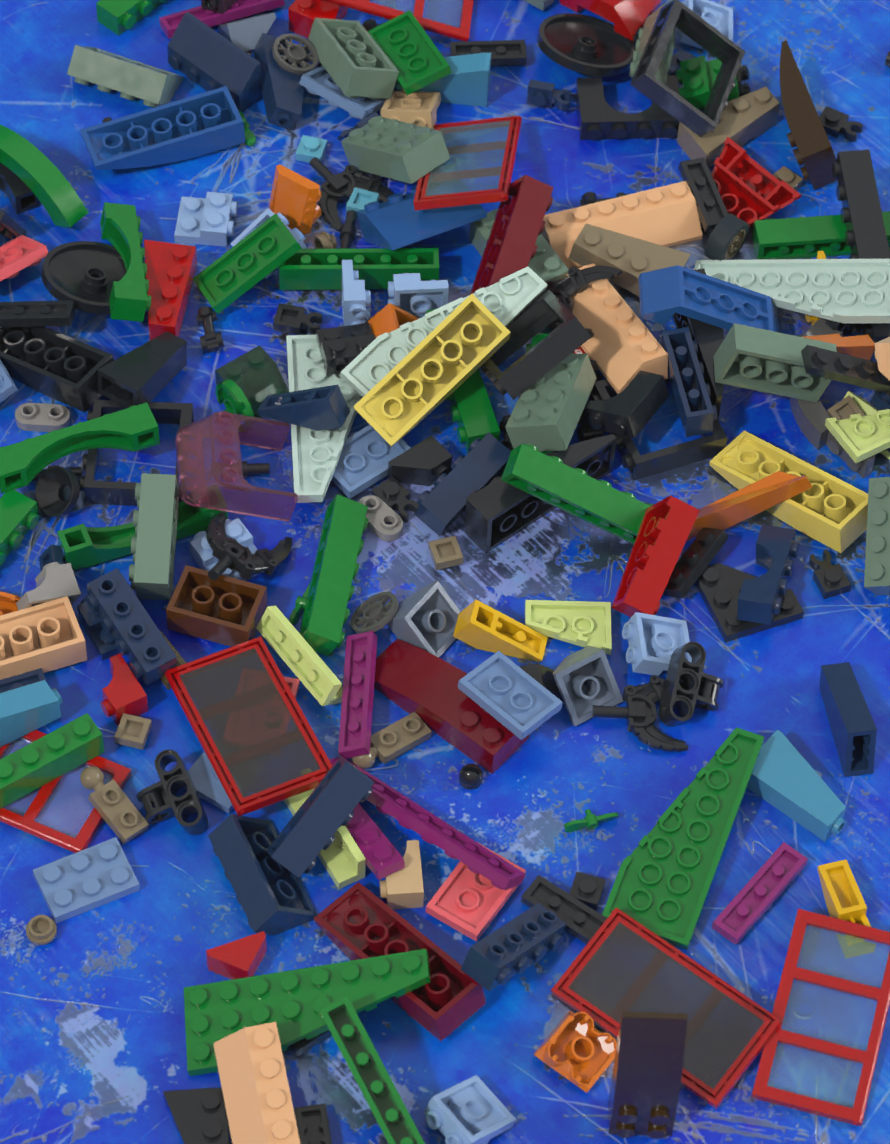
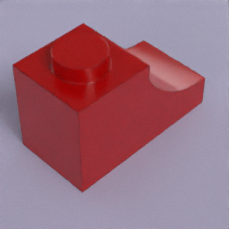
M120 653L110 657L111 674L113 677L109 685L102 688L103 701L100 702L106 717L111 716L117 726L121 721L123 713L139 716L148 712L147 695Z

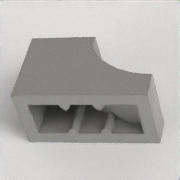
M53 562L45 565L35 578L36 588L26 592L16 605L18 610H22L68 596L72 605L81 592L71 563L59 565L58 562Z

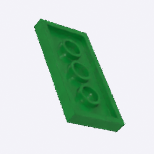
M410 10L367 31L399 71L396 81L406 95L416 92L452 73L449 64Z
M275 213L195 276L193 280L212 308L219 314L302 247Z

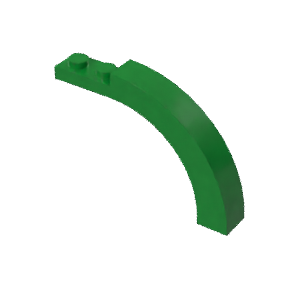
M0 124V163L14 172L31 189L50 215L55 226L72 227L88 214L78 194L58 168L28 140Z

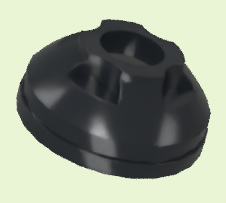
M52 466L44 470L37 481L35 498L39 509L45 515L52 517H61L70 513L80 495L79 484L75 474L61 466ZM68 485L71 489V495L66 501L63 497V491Z

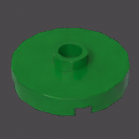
M225 379L218 383L215 390L217 401L219 404L224 403L226 409L223 412L230 424L240 431H245L254 426L253 410L240 387L230 379Z

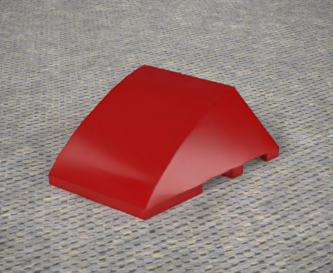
M559 0L560 4L577 13L585 8L613 22L614 32L632 41L636 37V31L639 27L642 28L644 26L647 16L651 15L662 1Z
M727 136L724 142L725 146L719 158L717 157L714 162L715 166L711 175L728 214L735 215L751 227L754 225V220H763L802 197L800 193L786 182L778 180L749 157L742 147Z

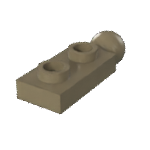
M413 712L371 735L370 754L352 757V761L362 769L370 768L374 764L376 757L385 764L429 740L432 731Z
M89 766L81 772V784L86 789L94 790L89 795L88 800L123 844L148 829V822L114 779L104 784L103 772L95 766Z

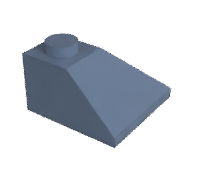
M275 13L262 14L218 25L217 28L220 35L247 54L252 55L251 50L255 48L262 33L267 34L276 15Z
M434 581L399 603L398 612L387 625L399 640L440 657L456 639L453 637L460 610L439 581Z
M587 646L565 657L553 672L573 726H577L592 718L593 705L615 706L623 702L604 649Z

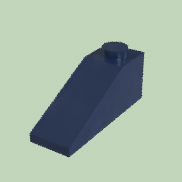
M331 385L266 396L257 412L259 416L316 431L328 429L333 431L342 427L350 410L339 385Z

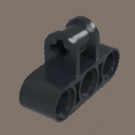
M688 642L673 651L659 707V718L666 726L674 727L689 720L695 708L705 711H717L719 708L717 699L724 681L703 672L706 652L698 642ZM685 652L691 656L692 663L686 659ZM679 678L684 681L686 685L685 690L680 686ZM673 705L678 708L679 717L674 714Z
M170 749L161 751L156 756L154 762L161 781L144 788L137 794L138 801L143 803L147 813L146 821L148 824H156L176 816V819L188 834H201L208 826V817L189 771L177 752ZM177 762L176 767L172 771H165V767L169 763ZM180 788H188L185 795L175 797L176 792ZM198 813V817L194 822L186 823V819L190 814Z

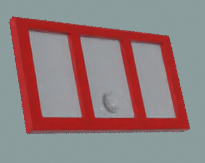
M34 730L0 747V759L47 734ZM97 756L1 808L0 822L73 853L82 851L87 848L104 819L88 800L89 795L94 790L86 789L81 784V772L89 766L98 767L103 772L104 784L114 779L118 786L123 789L131 776V769Z

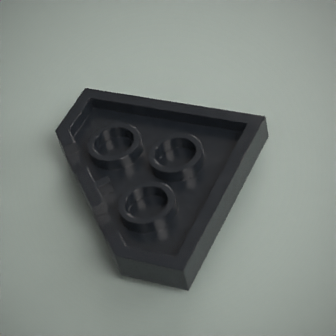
M716 563L707 566L694 583L725 643L803 619L804 611L794 592L787 588L785 596L780 595L782 598L780 613L774 614L772 624L768 625L737 620L738 596L743 581L757 577Z

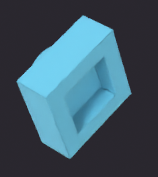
M302 135L296 151V160L310 163L314 157H317L322 162L327 149V140Z
M355 187L346 205V213L349 210L357 213V211L364 209V205L379 201V193Z

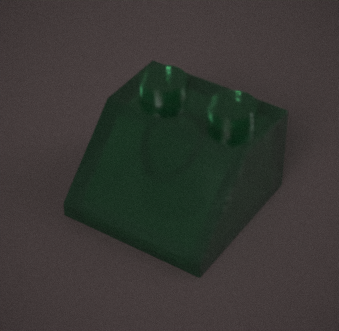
M260 345L215 370L216 385L225 379H230L244 392L253 410L255 421L263 417L259 416L257 410L266 396L289 392L276 362Z

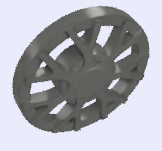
M283 34L273 44L272 53L278 65L288 72L305 74L314 70L318 63L316 48L302 36ZM292 40L299 42V44H292ZM283 41L287 45V48L281 45L280 42ZM308 48L311 53L306 54L305 49ZM304 59L313 62V64H308ZM288 60L292 63V65H289L285 61Z
M382 592L368 598L356 609L351 618L353 630L359 634L374 631L375 633L379 629H383L387 623L393 620V617L398 612L399 601L397 597L391 592Z

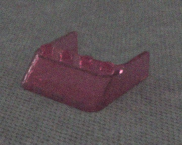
M221 411L179 429L175 441L181 499L188 505L288 522L298 500L297 494L260 488L247 483L242 472L240 444L281 451L290 429L289 423Z

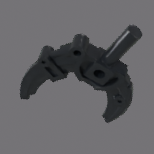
M314 157L309 163L326 181L321 184V199L318 201V205L322 210L321 216H323L327 224L338 232L341 231L343 224L337 213V203H344L350 199L355 187L379 193V200L382 202L388 201V197L394 194L382 184L379 175L365 176L362 172L356 171L354 165H347L343 172L334 175L317 157Z
M593 266L582 270L571 267L568 269V276L565 278H560L556 282H547L548 285L545 291L550 290L572 312L574 301L571 295L574 292H582L589 287L588 283L612 279L614 276L619 277L622 271L609 266ZM557 318L549 326L554 331L562 322ZM585 328L591 338L594 337L592 329Z
M224 512L216 514L210 520L206 529V539L213 550L212 555L219 559L217 564L208 572V577L211 580H217L227 568L236 570L245 580L251 579L253 574H259L261 571H264L267 575H273L277 565L286 559L291 550L292 538L285 537L272 550L269 551L267 548L256 550L255 554H251L248 547L242 546L236 539L226 537L225 522L227 517Z
M652 675L649 682L644 685H627L624 688L622 698L626 702V707L593 705L592 717L625 718L627 731L633 732L639 741L649 745V747L669 752L688 750V745H685V741L672 738L654 726L657 717L654 703L657 701L661 702L665 680L657 675ZM679 679L680 686L685 690L686 685L684 681Z

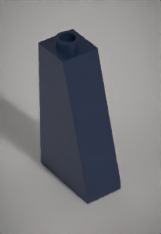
M262 33L254 48V56L260 62L261 90L268 123L292 131L301 116L305 87L300 85L299 82L303 74L288 72L278 65L272 53V47L277 37ZM281 41L280 44L287 48V45ZM308 48L305 49L306 54H309L310 50ZM288 60L285 61L289 65H292V63Z
M850 663L821 665L820 691L843 774L845 777L872 774L877 728Z

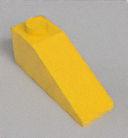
M474 600L459 613L453 637L476 649L493 653L500 651L507 656L534 662L542 661L548 639L543 634L478 600Z

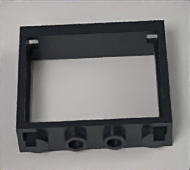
M672 0L660 9L630 85L699 137H702L709 132H714L717 125L721 123L720 116L728 105L727 98L736 84L734 80L742 68L741 62L745 51L682 2ZM674 27L678 28L722 62L703 113L655 77Z
M548 290L524 309L506 327L510 331V339L480 368L502 395L508 393L514 400L584 344L591 336L572 312ZM559 318L562 324L507 369L503 372L500 371L497 366L555 319Z
M669 377L664 380L665 383L670 382ZM607 379L595 382L593 394L590 397L592 401L612 398L618 395V393ZM718 419L713 422V432L703 434L704 437L644 455H640L631 437L609 432L610 435L613 434L617 437L615 451L619 450L622 456L623 467L629 470L634 480L713 458L726 447L727 436Z
M94 400L93 411H88L87 421L127 408L113 400ZM150 402L148 405L157 423L180 424L175 471L180 503L187 498L194 424L193 403ZM99 448L88 449V454H83L82 470L86 471V475L80 477V491L85 492L86 504L137 506V500H135L136 482L95 481Z

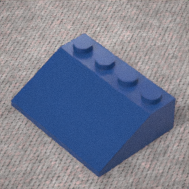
M461 182L430 186L428 196L469 191ZM417 186L411 189V193L403 195V193L393 194L388 197L386 202L380 204L379 201L371 202L364 205L363 210L357 211L365 242L389 250L404 247L487 217L486 211L480 204L415 210L413 201Z

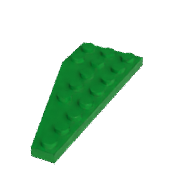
M737 727L715 752L713 758L704 768H701L691 784L685 787L658 819L657 824L648 835L641 839L637 848L621 863L602 913L604 917L608 918L611 912L618 908L668 943L688 950L763 745L764 736Z
M421 949L184 987L187 1071L189 1075L195 1076L218 1072L213 1043L245 1027L276 1022L283 1052L288 1050L287 1046L304 1038L309 1040L328 1031L329 1028L319 1010L346 995L356 1013L365 1009L368 1012L377 1008V1004L393 996L398 998L430 983L427 950Z

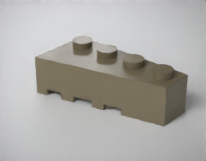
M763 87L728 101L727 107L720 116L721 123L717 125L714 132H709L699 137L679 122L677 143L691 160L704 157L710 170L715 165L716 158H719L725 146L724 142L727 136L743 148L744 143L750 139H756L776 125L780 103L767 87Z
M585 224L573 244L569 259L582 266L594 263L596 266H609L622 271V274L619 277L614 276L608 280L639 296L638 276L641 273L676 265L686 267L691 254Z

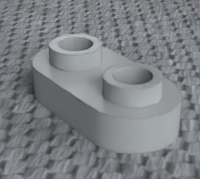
M24 403L16 409L15 420L17 426L22 430L51 432L69 427L70 413L65 406L60 404Z
M368 495L358 501V503L368 506L366 518L369 519L367 527L378 538L384 541H395L401 537L403 533V520L383 500L377 496Z

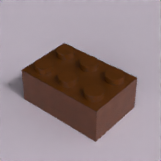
M185 565L166 609L167 629L231 647L254 639L258 631L256 626L267 609V587L221 575L217 580H211L208 577L209 571Z

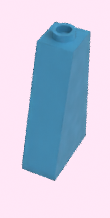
M491 53L444 57L452 73L418 90L440 92L441 103L487 107ZM396 81L394 87L397 88L396 90H402Z
M43 680L0 693V747L61 717L60 704L63 702L56 688L51 689L47 682Z
M777 729L762 745L747 788L825 842L832 834L837 835L844 827L846 821L843 818L846 806L787 737Z

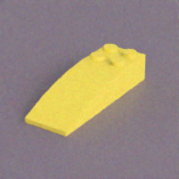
M471 294L358 401L353 408L392 447L510 339V331Z
M745 430L709 461L710 466L738 490L777 471L799 477L806 476L813 488L785 500L766 511L796 530L840 553L867 530L868 493Z

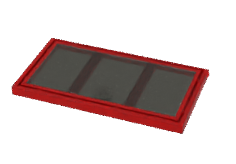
M261 636L165 672V677L238 816L316 788L332 768L330 760Z
M618 908L611 912L610 916L551 989V994L575 1011L586 1012L593 1019L595 1025L617 1040L622 1011L688 1013L681 1085L715 1109L720 1106L782 1023L781 1019Z

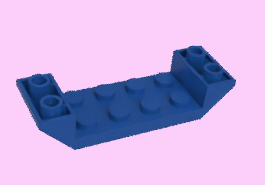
M679 265L641 273L638 276L641 318L665 325L675 313L729 331L735 323L781 333L780 321L770 296Z

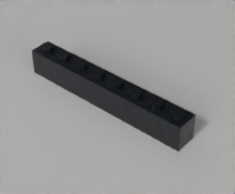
M870 150L838 152L836 162L832 163V175L838 181L836 196L837 200L842 202L843 208H841L840 215L842 224L846 223L845 243L851 249L849 259H890ZM890 323L863 324V335H869L874 343L890 337Z

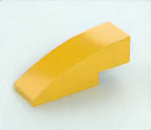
M847 860L819 865L817 870L830 917L871 927L866 916L867 906ZM836 934L845 959L874 953L876 944Z

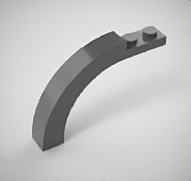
M821 318L811 326L803 337L840 334L843 337L844 331L839 332L831 329L825 324L826 321ZM789 397L791 410L799 428L817 450L827 445L833 454L838 455L847 463L852 471L857 472L863 479L872 474L875 456L873 455L858 463L853 461L825 426L826 419L832 417L826 411L820 399L816 403Z

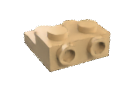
M393 90L391 98L386 99L381 109V116L433 129L437 121L436 111L441 102V94L434 91H416L406 95L403 90Z

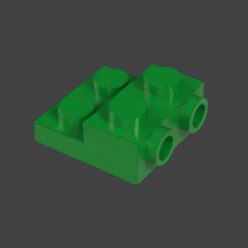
M704 55L680 62L681 69L676 70L680 85L683 84V87L679 88L680 96L698 110L705 108L722 62L718 59L707 61ZM737 77L734 80L736 84L727 98L728 101L739 97Z

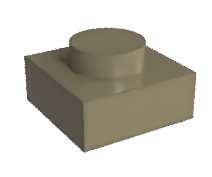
M785 166L773 174L778 180H783L796 191L802 187L803 178Z
M850 395L827 410L832 418L836 417L837 420L848 419L850 415L859 413L861 416H865Z
M456 536L428 542V549L436 570L463 564V555Z
M123 713L114 736L115 743L143 750L152 727V721Z

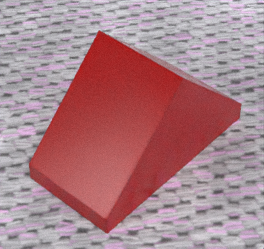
M264 931L206 950L208 970L232 980L254 976L266 953V935Z

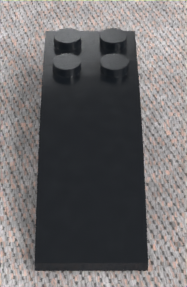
M704 268L694 270L706 275ZM675 313L672 319L676 329L689 327L692 341L695 340L697 343V358L699 362L702 361L704 381L710 386V401L712 405L715 404L719 421L724 384L715 382L713 356L725 339L724 329Z
M45 326L0 327V359L12 378L50 398L83 412H86L94 404V400H98L102 396V394L98 393V369L114 361L112 354Z
M611 434L569 445L567 450L552 451L545 455L558 457L563 461V464L572 468H580L586 471L588 476L600 480L613 471L617 437ZM498 476L486 487L472 492L466 499L465 533L487 553L557 507L501 481L502 476Z

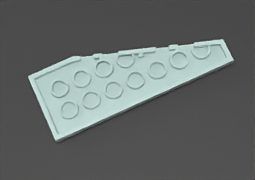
M890 259L696 260L694 270L704 268L708 276L770 296L775 307L839 323H890Z
M526 267L500 279L499 282L476 290L473 295L507 327L546 289L548 284L533 270ZM461 297L437 308L420 319L401 325L392 332L379 335L341 371L340 377L364 397L467 297Z
M287 335L289 392L339 385L350 410L342 427L333 431L328 429L316 431L291 424L295 503L323 502L357 413L353 406L363 397L340 377V374L326 375L316 335Z

